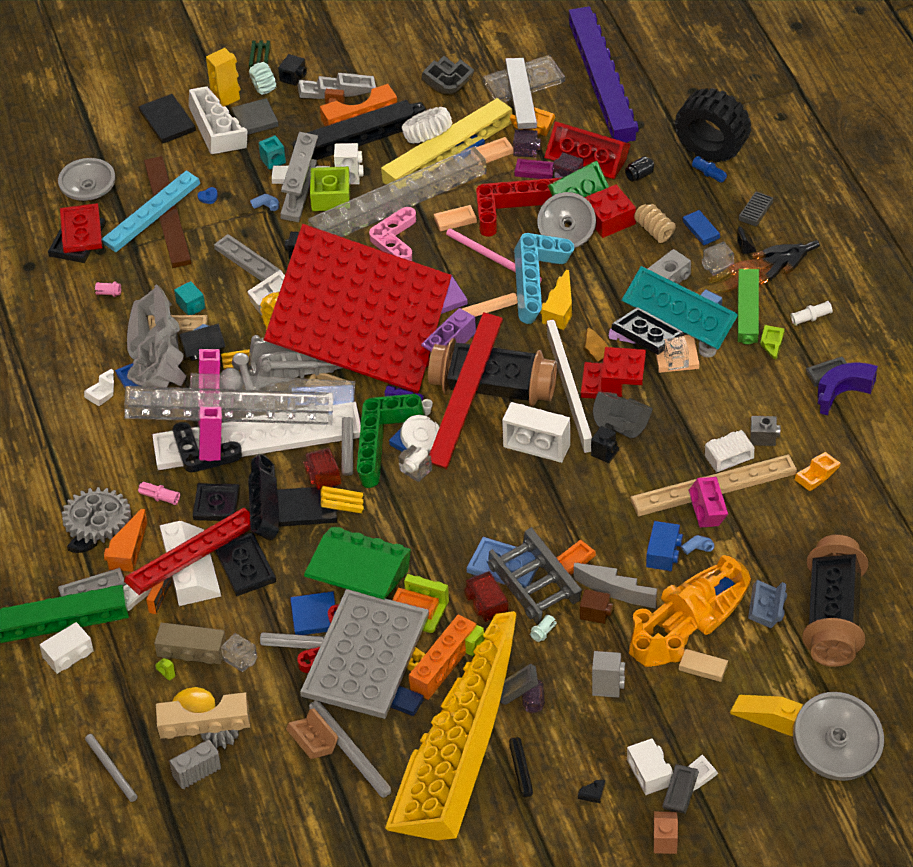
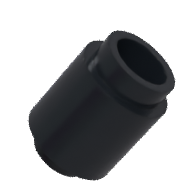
M643 156L628 164L627 168H625V174L630 181H639L653 173L654 163L650 158Z

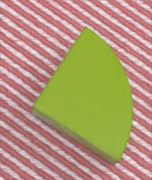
M163 658L156 663V670L167 680L170 681L175 677L174 665L170 660Z

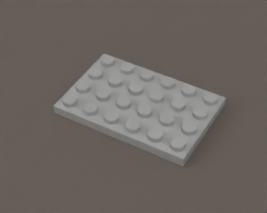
M346 589L300 691L301 697L385 719L425 626L429 610L389 599L383 600Z

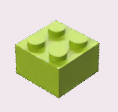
M349 166L311 168L310 198L312 211L350 210Z

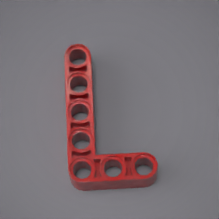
M561 178L479 185L476 188L480 233L486 237L497 233L496 209L543 205L552 197L547 185Z

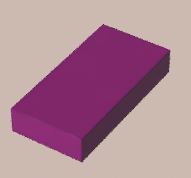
M517 159L514 175L525 178L551 179L555 170V162Z

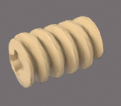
M644 204L635 212L634 219L659 243L667 241L674 233L675 223L671 222L656 205Z

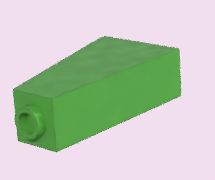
M739 269L737 342H742L743 344L758 343L759 269Z

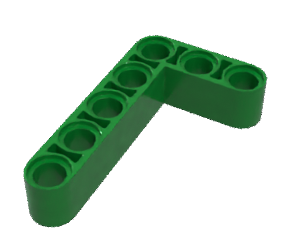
M419 395L373 397L364 401L357 460V472L363 487L372 488L379 483L384 424L404 423L411 416L425 415Z

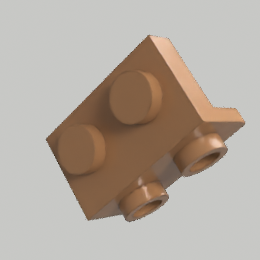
M314 708L309 710L307 718L289 722L286 728L310 759L332 754L338 740L337 734Z

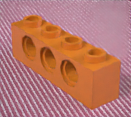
M459 614L455 617L409 674L411 691L424 695V698L427 700L431 698L466 654L465 639L477 626L475 622Z

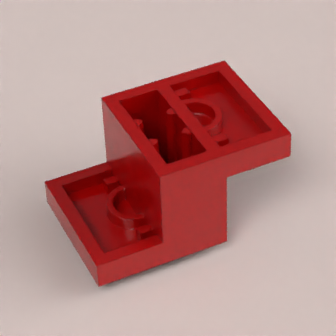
M605 347L603 363L585 362L581 398L596 399L598 391L616 393L618 397H622L624 384L642 385L646 350Z

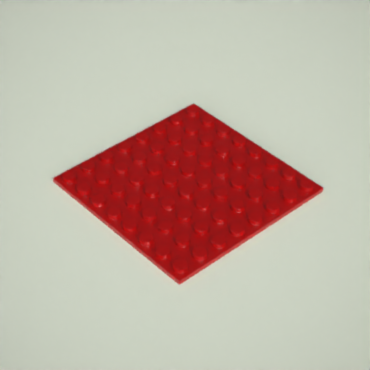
M302 224L263 341L418 393L430 351L422 347L421 344L437 329L452 275Z

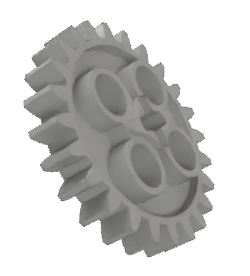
M97 487L95 492L91 488L88 489V493L80 491L81 496L74 494V500L68 499V505H64V511L62 512L63 526H65L66 532H70L71 537L77 535L78 541L85 538V543L93 539L94 544H96L98 539H101L103 543H105V538L107 537L111 540L113 535H116L131 519L130 504H128L127 499H123L122 494L116 496V490L108 493V488H106L102 492L99 487Z

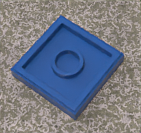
M333 592L290 597L295 635H308L328 631L330 626L328 610L331 606L335 605Z

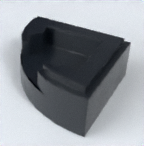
M76 535L67 545V550L73 553L87 552L96 547L97 542L94 544L93 539H90L88 543H85V538L78 541Z
M595 780L594 783L583 786L578 792V799L600 804L605 788V780Z

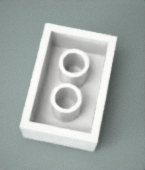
M511 402L502 420L503 447L562 463L570 447V417Z

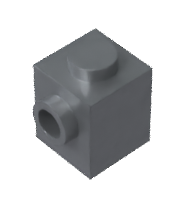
M751 416L750 442L752 445L776 446V438H780V425H777V417Z

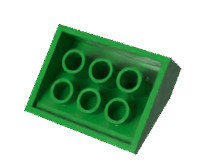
M331 527L323 535L304 573V577L385 600L408 572L411 549L403 547L401 544L385 542L379 538H370L361 533L349 532L341 527Z

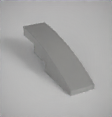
M338 73L337 78L319 76L317 82L299 80L297 85L300 98L325 99L324 93L326 88L344 90L345 97L370 93L371 89L376 88L374 76Z
M574 563V580L592 590L608 593L611 598L656 609L657 588L637 586V578L617 576L616 568Z

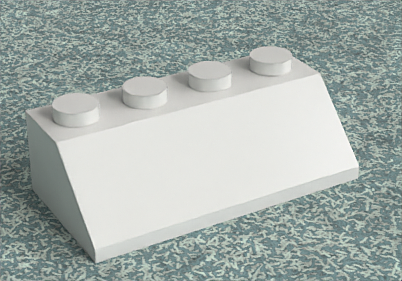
M183 521L160 525L165 552L172 550L204 531V529ZM210 554L172 575L179 606L221 597Z

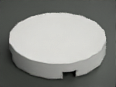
M424 415L411 416L404 422L400 430V438L403 445L413 453L417 447H423L429 454L438 433L439 425Z

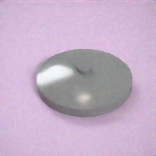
M842 692L819 694L805 703L794 722L793 740L799 756L809 768L823 777L840 781L859 778L874 767L882 754L884 733L877 715L866 703L852 695Z

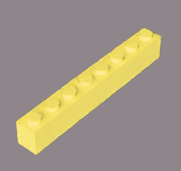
M496 98L453 124L447 131L423 142L381 168L383 183L396 193L400 192L454 159L453 156L482 138L485 140L512 124L510 120L512 108ZM474 134L477 135V137L473 139L470 138Z

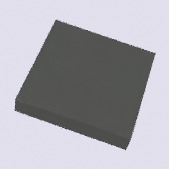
M267 98L232 107L234 117L239 121V125L247 130V135L278 127V120Z

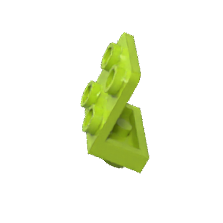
M407 574L404 580L406 590L439 598V605L432 620L427 619L422 630L433 633L449 602L448 585Z

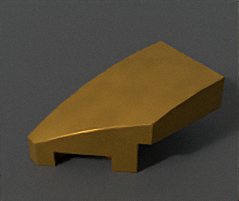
M589 327L585 333L583 350L587 352L594 363H600L604 359L605 347L609 346Z

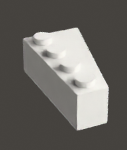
M208 87L190 89L189 108L210 154L247 148V130L241 127L239 121L229 114V110L220 104V100Z

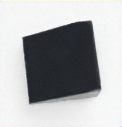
M738 227L737 242L743 254L756 252L752 238L742 227Z

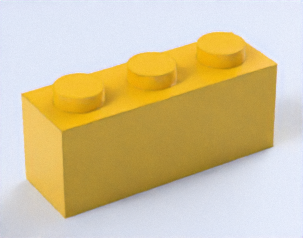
M223 48L206 56L210 90L220 100V104L225 107L240 100V86L237 80L239 75L236 70L235 64L237 60L234 54Z

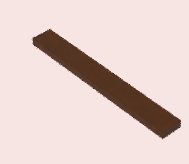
M162 156L144 160L153 197L170 184ZM175 204L159 217L172 268L191 264Z

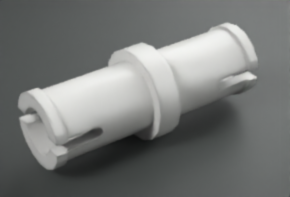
M826 301L816 306L809 305L804 310L791 313L790 316L792 323L796 326L809 320L815 321L820 316L831 314L833 310L829 301Z

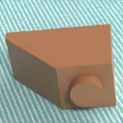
M654 811V853L677 854V812Z

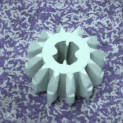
M261 62L250 67V78L258 93L261 95L267 94L275 89V78L268 64Z

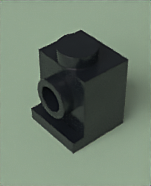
M601 426L591 439V456L610 463L619 451L616 432Z

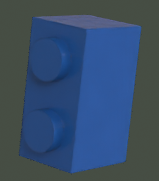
M654 521L647 550L646 567L672 571L673 564L678 563L679 550H677V546L681 547L683 534H679L680 525Z

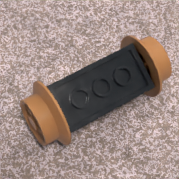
M452 338L447 345L435 344L429 361V384L441 386L444 395H448L450 390H454L471 344L457 343L455 338ZM493 348L476 393L527 400L530 407H534L538 400L551 401L556 384L557 361L544 359L541 350H538L537 353Z
M830 535L822 538L807 557V567L812 573L809 625L804 629L802 639L816 662L825 666L838 667L852 662L856 653L865 644V634L859 627L861 576L868 569V559L854 539L844 535Z

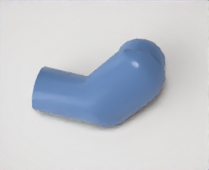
M263 194L250 200L254 209L262 205L269 207L271 211L279 209L278 199L269 194Z
M696 535L683 544L681 548L686 555L694 549L710 552L714 549V543L708 537Z

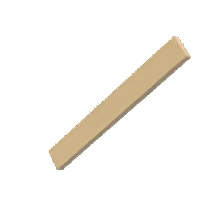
M788 454L706 477H717L721 492L724 494L795 475L797 469ZM696 479L631 496V503L637 516L691 503L688 490Z

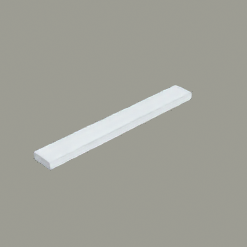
M554 320L547 321V336L555 361H557V368L584 453L591 452V432Z

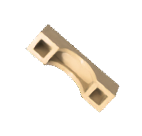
M246 692L223 695L221 702L214 709L204 713L187 711L181 706L179 701L156 703L157 728L160 739L250 728L249 704Z

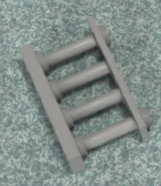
M299 132L281 189V192L287 193L280 219L300 221L310 188L311 168H316L317 160L312 159L318 135Z

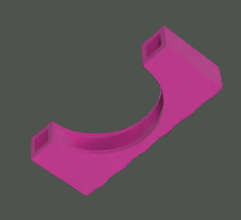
M199 349V460H220L222 412L221 407H219L220 349Z

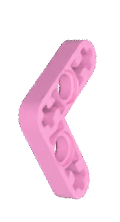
M404 207L372 227L369 231L370 241L381 251L412 261L411 248L398 239L396 235L416 222L415 209ZM390 224H397V225H398L397 227H394V228L388 227ZM389 243L395 244L394 247H387L386 245Z

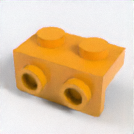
M534 107L537 128L525 130L530 131L536 136H547L555 115ZM511 114L510 120L513 126L518 129L516 117Z

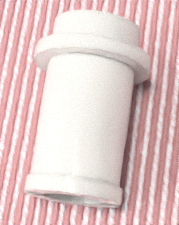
M419 446L409 458H405L403 467L406 471L413 473L419 469L418 466L428 457L426 449Z

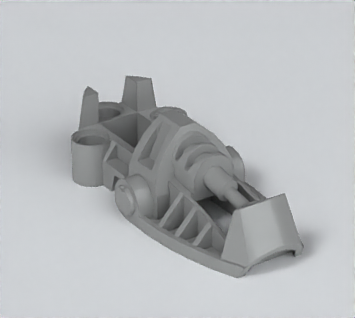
M156 284L152 291L133 303L128 324L127 349L134 361L133 366L128 371L127 378L143 390L148 389L160 396L166 397L165 389L171 381L182 386L186 375L178 367L184 356L178 348L177 332L180 330L179 324L176 319L170 316L169 307L172 304L161 287ZM146 315H153L155 317L156 326L151 330L149 329Z

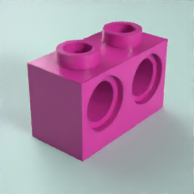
M717 477L697 478L688 491L699 527L719 526L728 515Z

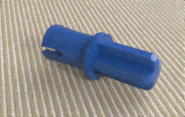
M700 156L694 158L692 167L702 171L706 177L710 176L719 182H724L727 178L726 172L717 168L713 162L709 163Z

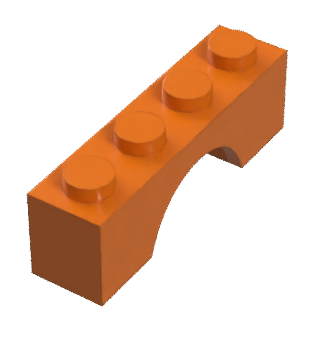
M385 84L371 89L370 97L361 104L345 105L334 101L320 106L321 121L324 126H328L397 103V96L389 84Z

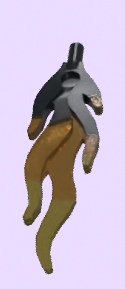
M818 240L805 245L802 243L782 244L753 253V260L740 261L729 266L720 274L709 277L708 283L718 284L704 286L695 293L701 295L705 289L712 293L728 292L737 288L739 269H759V285L764 284L775 278L782 269L783 274L794 270L807 255V252L820 247ZM736 274V275H735L734 277H732L731 279H729V280H727V281H725V282L719 283V282H721V281H723V280L729 278L730 276Z

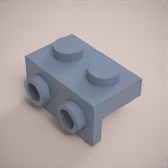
M757 580L752 588L748 619L769 628L780 622L785 614L783 605L787 598V593L785 592L786 584L782 582L775 588Z

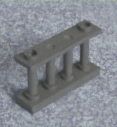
M532 527L524 532L523 544L499 557L493 549L489 551L487 563L490 570L498 574L524 607L528 618L533 619L537 625L542 620V611L564 598L569 599L572 604L580 601L582 589ZM527 551L534 555L535 560L512 573L505 565V563ZM538 567H543L548 575L525 588L517 580ZM550 583L558 585L560 591L537 604L529 596Z

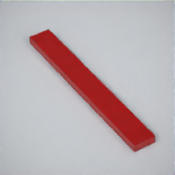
M483 312L428 456V464L444 469L448 468L502 325V317Z
M245 508L240 509L125 576L124 582L138 595L144 593L250 530V512Z

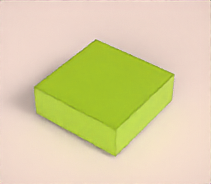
M477 625L465 639L467 654L475 655L473 651L476 646L484 641L483 627Z

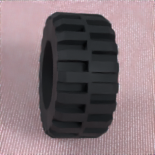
M705 88L693 92L676 114L675 128H677L676 133L677 136H680L681 143L687 146V150L694 152L695 156L703 157L707 161L721 162L722 160L723 162L734 158L751 133V121L748 118L747 110L743 109L741 102L738 103L735 100L736 98L732 95H727V92L717 91L714 88L710 90ZM707 121H710L713 124H715L720 130H717L711 125H709Z

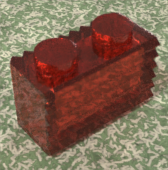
M327 447L326 450L323 448L322 451L319 449L318 451L305 454L304 469L306 474H308L310 484H315L317 490H321L322 486L333 487L342 484L340 471L330 448Z
M490 571L466 580L464 593L468 601H473V608L477 616L481 615L484 621L487 622L488 620L491 621L496 614L508 612V600Z

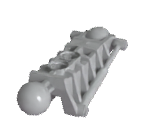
M258 335L251 338L247 367L253 386L258 391L259 388L268 384L272 386L297 377L304 378V375L315 374L316 376L319 373H332L334 370L342 368L263 341L264 338H260ZM227 368L220 373L219 386L223 391L235 393L242 388L244 381L239 370Z

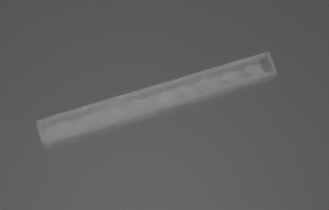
M473 146L308 219V224L311 227L340 237L346 236L389 217L404 207L414 206L486 174V159Z
M126 386L125 418L200 421V407H221L222 421L332 425L333 393Z

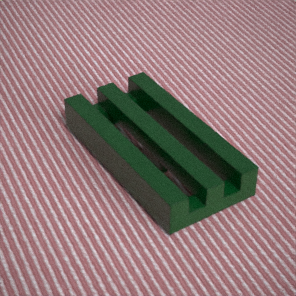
M252 40L249 70L250 67L254 66L256 48H258L256 64L261 63L263 48H266L264 62L268 64L271 47L270 40H267L266 43H263V40H259V43H256V40Z

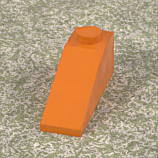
M140 509L111 539L109 548L105 549L104 560L107 561L109 570L120 568L121 571L134 572L148 523L145 509Z

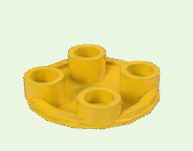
M187 688L179 692L173 699V701H179L184 709L193 713H204L215 708L214 697L203 688Z

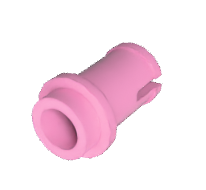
M116 281L113 283L97 282L95 290L98 291L95 293L96 295H113V297H117V295L121 294V284H118Z

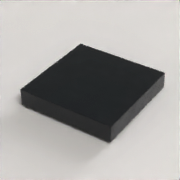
M198 483L193 520L221 521L237 512L239 484Z

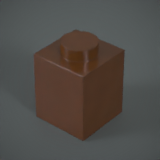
M585 589L580 603V619L605 624L607 617L611 616L614 604L610 603V594Z

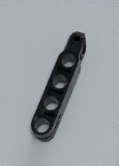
M257 454L251 461V473L248 479L250 529L253 533L271 541L279 531L277 479L273 462L266 456Z

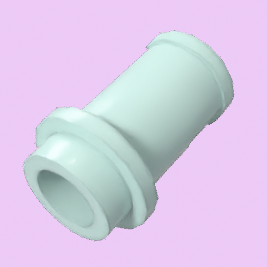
M546 615L537 626L532 627L531 637L537 642L544 641L547 638L548 632L556 626L555 619L550 615Z

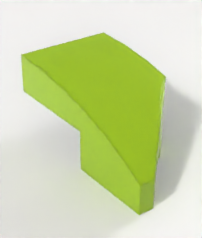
M765 325L760 345L773 359H777L785 329Z

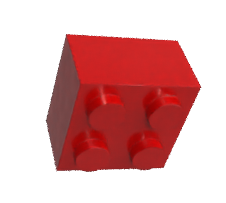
M617 184L584 197L594 209L596 215L595 230L602 238L636 224L634 219L636 207Z

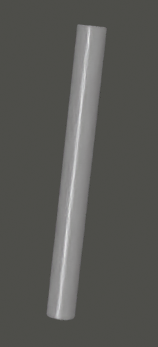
M92 734L87 735L85 740L129 801H135L138 796L95 737Z

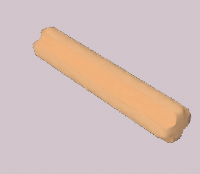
M515 293L507 294L462 308V310L475 317L480 316L483 312L489 313L517 304V296Z

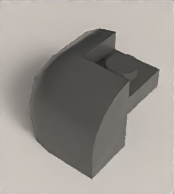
M443 56L438 62L434 60L423 71L421 80L443 95L454 94L472 78L474 69L461 59L454 64Z
M598 391L594 402L593 415L599 427L603 426L629 438H634L646 427L653 408L632 398L628 400L618 397L616 393Z

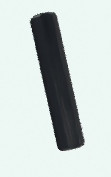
M519 737L511 738L509 746L520 794L524 798L533 795V788L522 741Z

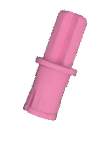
M142 482L139 485L138 492L155 498V501L162 500L173 505H177L179 502L180 492L165 489L163 485L156 486L146 482Z

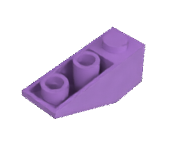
M461 308L457 309L421 346L432 352L435 344L447 345L452 338H455L457 343L465 344L476 332L475 316Z

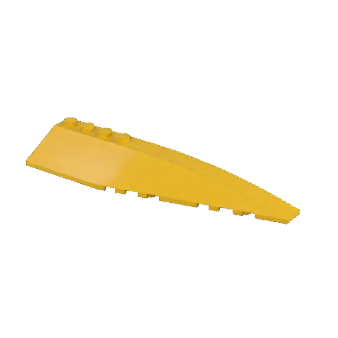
M515 611L499 613L494 616L483 635L484 641L477 645L473 651L475 653L474 658L464 666L463 670L465 673L462 678H457L441 705L442 711L437 716H434L431 721L432 728L429 733H424L422 736L420 748L413 751L385 827L387 831L432 840L457 838L497 715L511 652L516 620Z

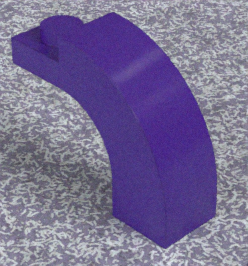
M846 363L829 370L821 378L818 386V405H821L820 414L828 415L835 397L842 392L854 390L871 394L876 382L878 366L867 363Z

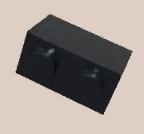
M219 323L179 335L185 359L190 358L191 361L199 360V349H220V353H222L221 349L226 347Z

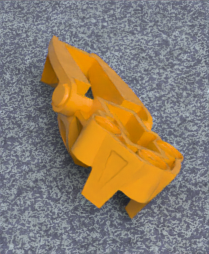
M723 555L720 557L717 565L696 574L680 586H668L661 596L664 604L654 613L643 608L634 612L629 654L645 667L681 661L689 635L696 629L705 635L712 633L739 605L751 581L747 568L736 559ZM723 578H729L736 583L716 596L714 587L719 585V581ZM656 625L665 628V631L669 633L665 637L659 633L654 637L651 636Z

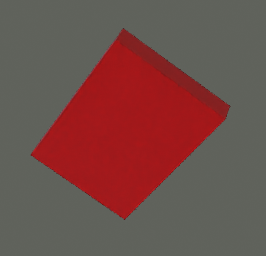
M98 203L60 208L64 253L102 248Z

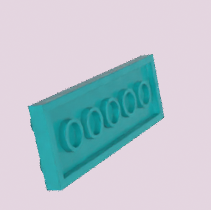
M643 266L639 268L622 298L624 303L650 313L717 350L720 348L738 316L735 312Z

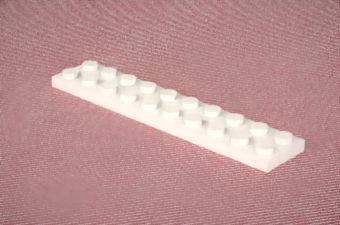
M356 402L225 422L221 425V444L230 441L240 443L242 457L342 441L343 417L353 418V439L360 438L361 424ZM194 427L191 429L199 450V427ZM173 431L152 434L158 470L183 466L174 440ZM180 431L182 438L186 437L184 431ZM186 444L182 449H191L192 445Z

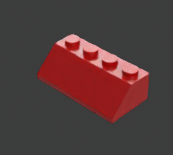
M555 121L544 158L579 169L594 161H598L603 175L615 179L626 162L631 144Z

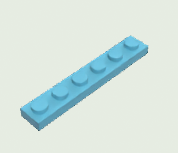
M188 171L182 173L102 238L103 244L114 252L120 250L200 184L199 178Z

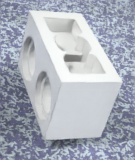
M358 143L335 144V167L349 166L350 184H360V177L363 176V165H360L362 163V151H358Z
M281 270L247 291L251 303L260 315H262L260 311L262 298L270 293L280 292L285 277Z

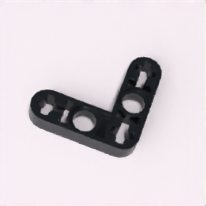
M179 422L173 426L174 440L183 467L187 472H198L236 462L242 457L240 443L230 441L221 444V453L223 452L224 456L221 455L220 460L201 461L199 460V450L191 426L187 422ZM180 431H184L186 437L182 438ZM186 444L192 445L191 449H182Z

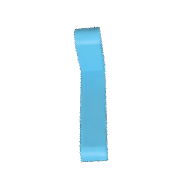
M524 233L516 244L514 253L518 316L523 323H533L542 308L539 261L565 264L574 251V244L570 240Z

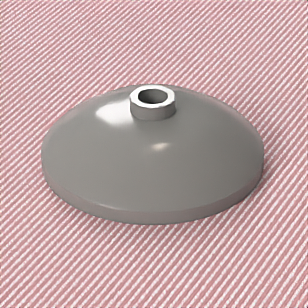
M83 158L71 162L62 169L58 177V184L61 192L67 197L80 201H89L100 198L108 193L114 186L116 177L113 167L106 161L97 158Z
M564 192L552 196L543 204L538 214V228L541 235L568 239L574 244V248L586 243L592 236L596 226V215L590 202L583 196L572 192ZM567 222L572 223L570 227H565Z

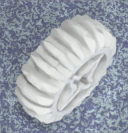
M444 107L430 108L427 111L418 113L403 124L402 130L405 139L409 143L414 144L430 140L442 134L452 125L450 113Z

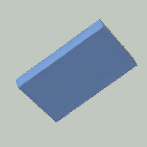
M483 537L467 566V573L505 584L498 574L492 572L488 566L489 551L493 549L500 557L516 547ZM527 551L505 563V565L512 573L535 560V557L531 552ZM538 568L517 579L523 588L530 585Z

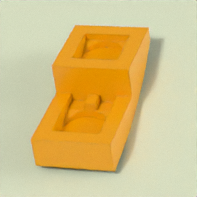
M824 452L813 458L809 467L796 473L794 480L811 491L827 480L840 467L841 463Z

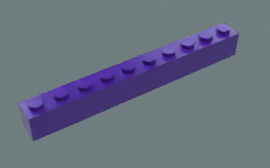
M590 6L569 10V25L611 138L623 142L635 141L636 132L639 131L637 121L633 120V110L629 109L628 97H624L623 84H619V74L615 72L614 61L610 60L609 48H606L605 37H601V27L597 25L596 14L592 13Z

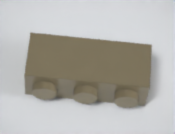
M160 623L154 644L157 657L198 661L207 664H221L227 642L225 630Z

